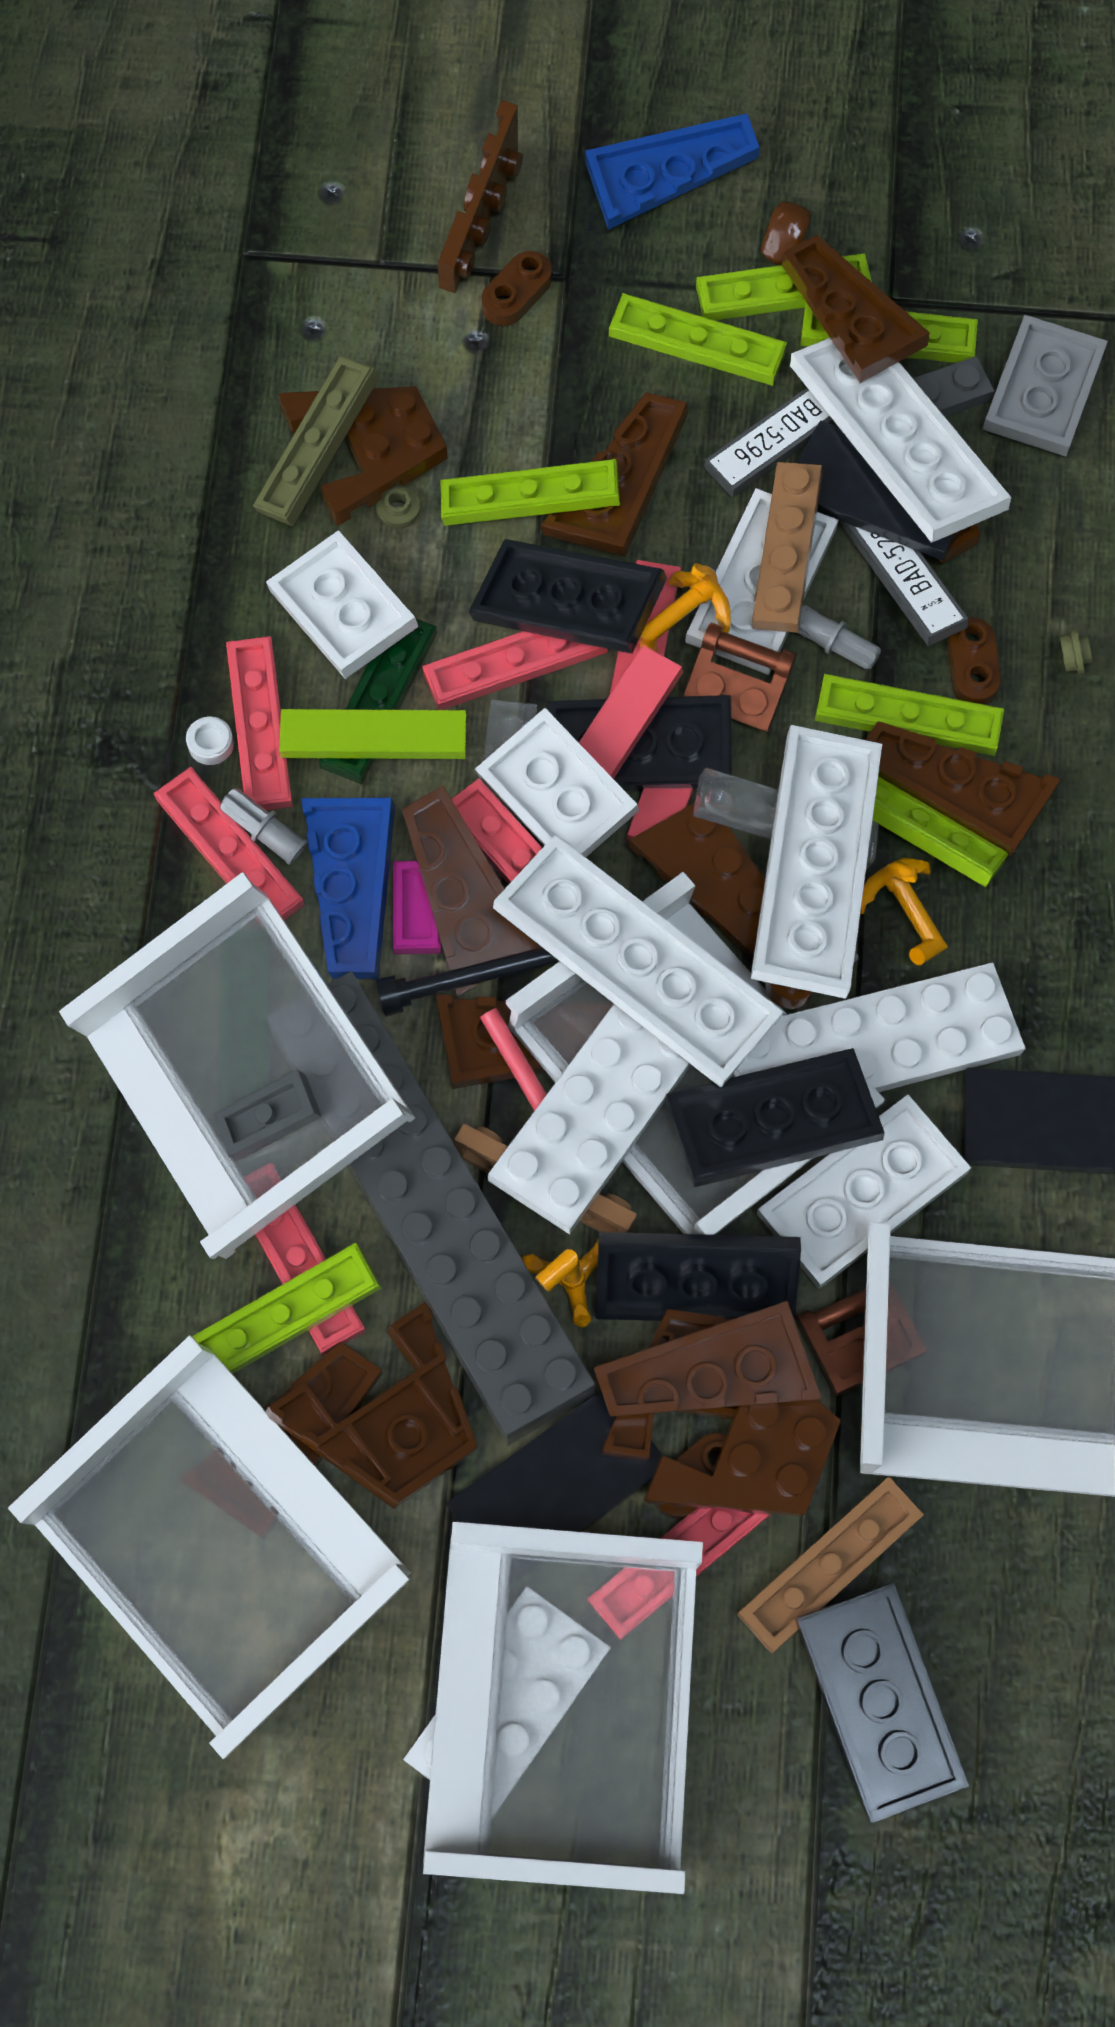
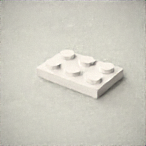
M339 530L266 581L270 592L344 679L418 627L415 616Z
M546 708L475 768L478 776L544 846L556 834L584 857L592 853L639 811L638 804Z

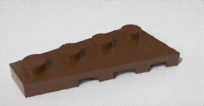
M880 721L876 723L865 739L866 741L882 744L879 777L1003 849L1010 857L1013 856L1061 780L1047 774L1043 778L1022 771V766L1006 761L1002 765L976 757L977 752L959 747L957 751L938 745L933 738Z

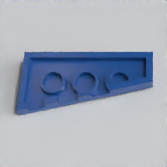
M746 113L586 150L585 163L609 230L757 159L760 147Z
M301 798L308 833H306L308 847L312 855L315 874L313 876L315 892L318 896L321 912L320 924L328 973L332 979H337L350 971L353 972L356 979H379L395 804L392 798Z

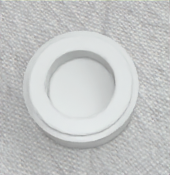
M211 716L200 718L191 724L186 734L189 752L199 763L205 765L219 764L232 753L234 740L231 729L220 718Z

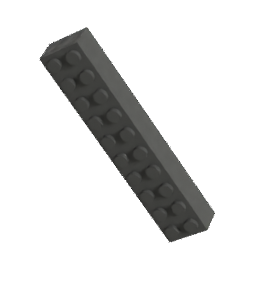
M350 971L327 985L415 1116V1119L411 1122L406 1121L347 1165L423 1300L430 1308L431 1314L507 1446L590 1399L595 1395V1383L356 977ZM309 994L266 1016L271 1034L293 1072L299 1070L306 1074L322 1116L320 1120L333 1142L382 1106Z

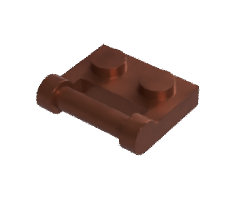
M710 622L683 697L731 695V719L769 732L794 666L797 653L783 649L780 653L723 632V626ZM717 649L775 670L771 683L713 663Z
M890 1280L888 1288L886 1373L922 1357L926 1353V1349ZM866 1289L814 1313L809 1309L795 1316L798 1328L803 1338L808 1342L835 1397L863 1384L865 1325L829 1342L822 1330L865 1311Z

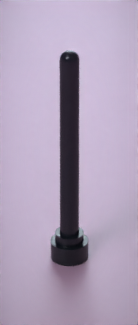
M543 947L408 982H406L405 977L396 979L395 975L377 979L376 984L385 1017L404 1012L403 1007L412 1005L411 1000L555 964L559 960Z

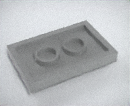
M1024 315L982 430L1066 457L1108 341Z

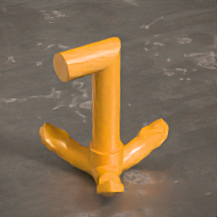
M695 563L692 566L691 572L677 571L671 575L669 585L681 588L690 587V589L645 625L639 638V647L641 649L644 645L658 653L657 639L701 603L705 604L709 600L714 605L716 621L720 626L724 627L723 632L729 633L731 623L729 600L718 582L714 569L707 565Z
M901 858L883 867L867 879L863 888L860 913L864 914L867 904L875 900L878 891L886 885L888 890L892 891L923 941L909 952L911 961L916 965H922L946 950L948 946L909 883L916 882L918 873L930 875L929 862L913 858Z
M598 1241L580 1260H578L576 1252L572 1249L564 1250L552 1262L541 1259L534 1254H528L521 1258L529 1273L538 1274L535 1278L548 1292L557 1284L564 1287L568 1294L574 1324L579 1327H586L591 1321V1316L586 1300L585 1282L598 1266Z

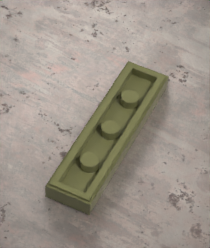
M339 356L254 502L253 507L259 513L292 527L294 526L380 378V374L375 368L344 356Z

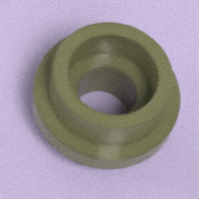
M393 485L381 493L382 499L375 503L379 519L394 529H403L410 526L420 512L418 495L414 490L403 485ZM394 502L405 503L402 507L395 508L390 505Z
M1077 628L1071 629V634L1060 636L1066 672L1077 670L1078 674H1084V664L1093 663L1088 636L1079 637Z

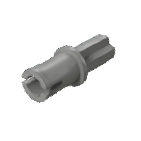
M807 605L802 607L798 634L825 648V653L828 655L835 652L864 669H871L875 665L881 652L878 646L847 630L846 622L841 621L837 623L819 614V612Z
M233 788L222 800L221 810L250 832L253 842L261 841L285 860L288 865L293 864L306 848L308 841L303 840L276 818L277 812L272 810L269 813L240 789Z

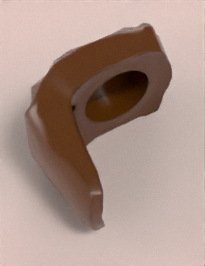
M782 201L779 203L771 216L762 243L761 253L774 264L782 265L783 252L804 241L811 219L810 211L793 202Z

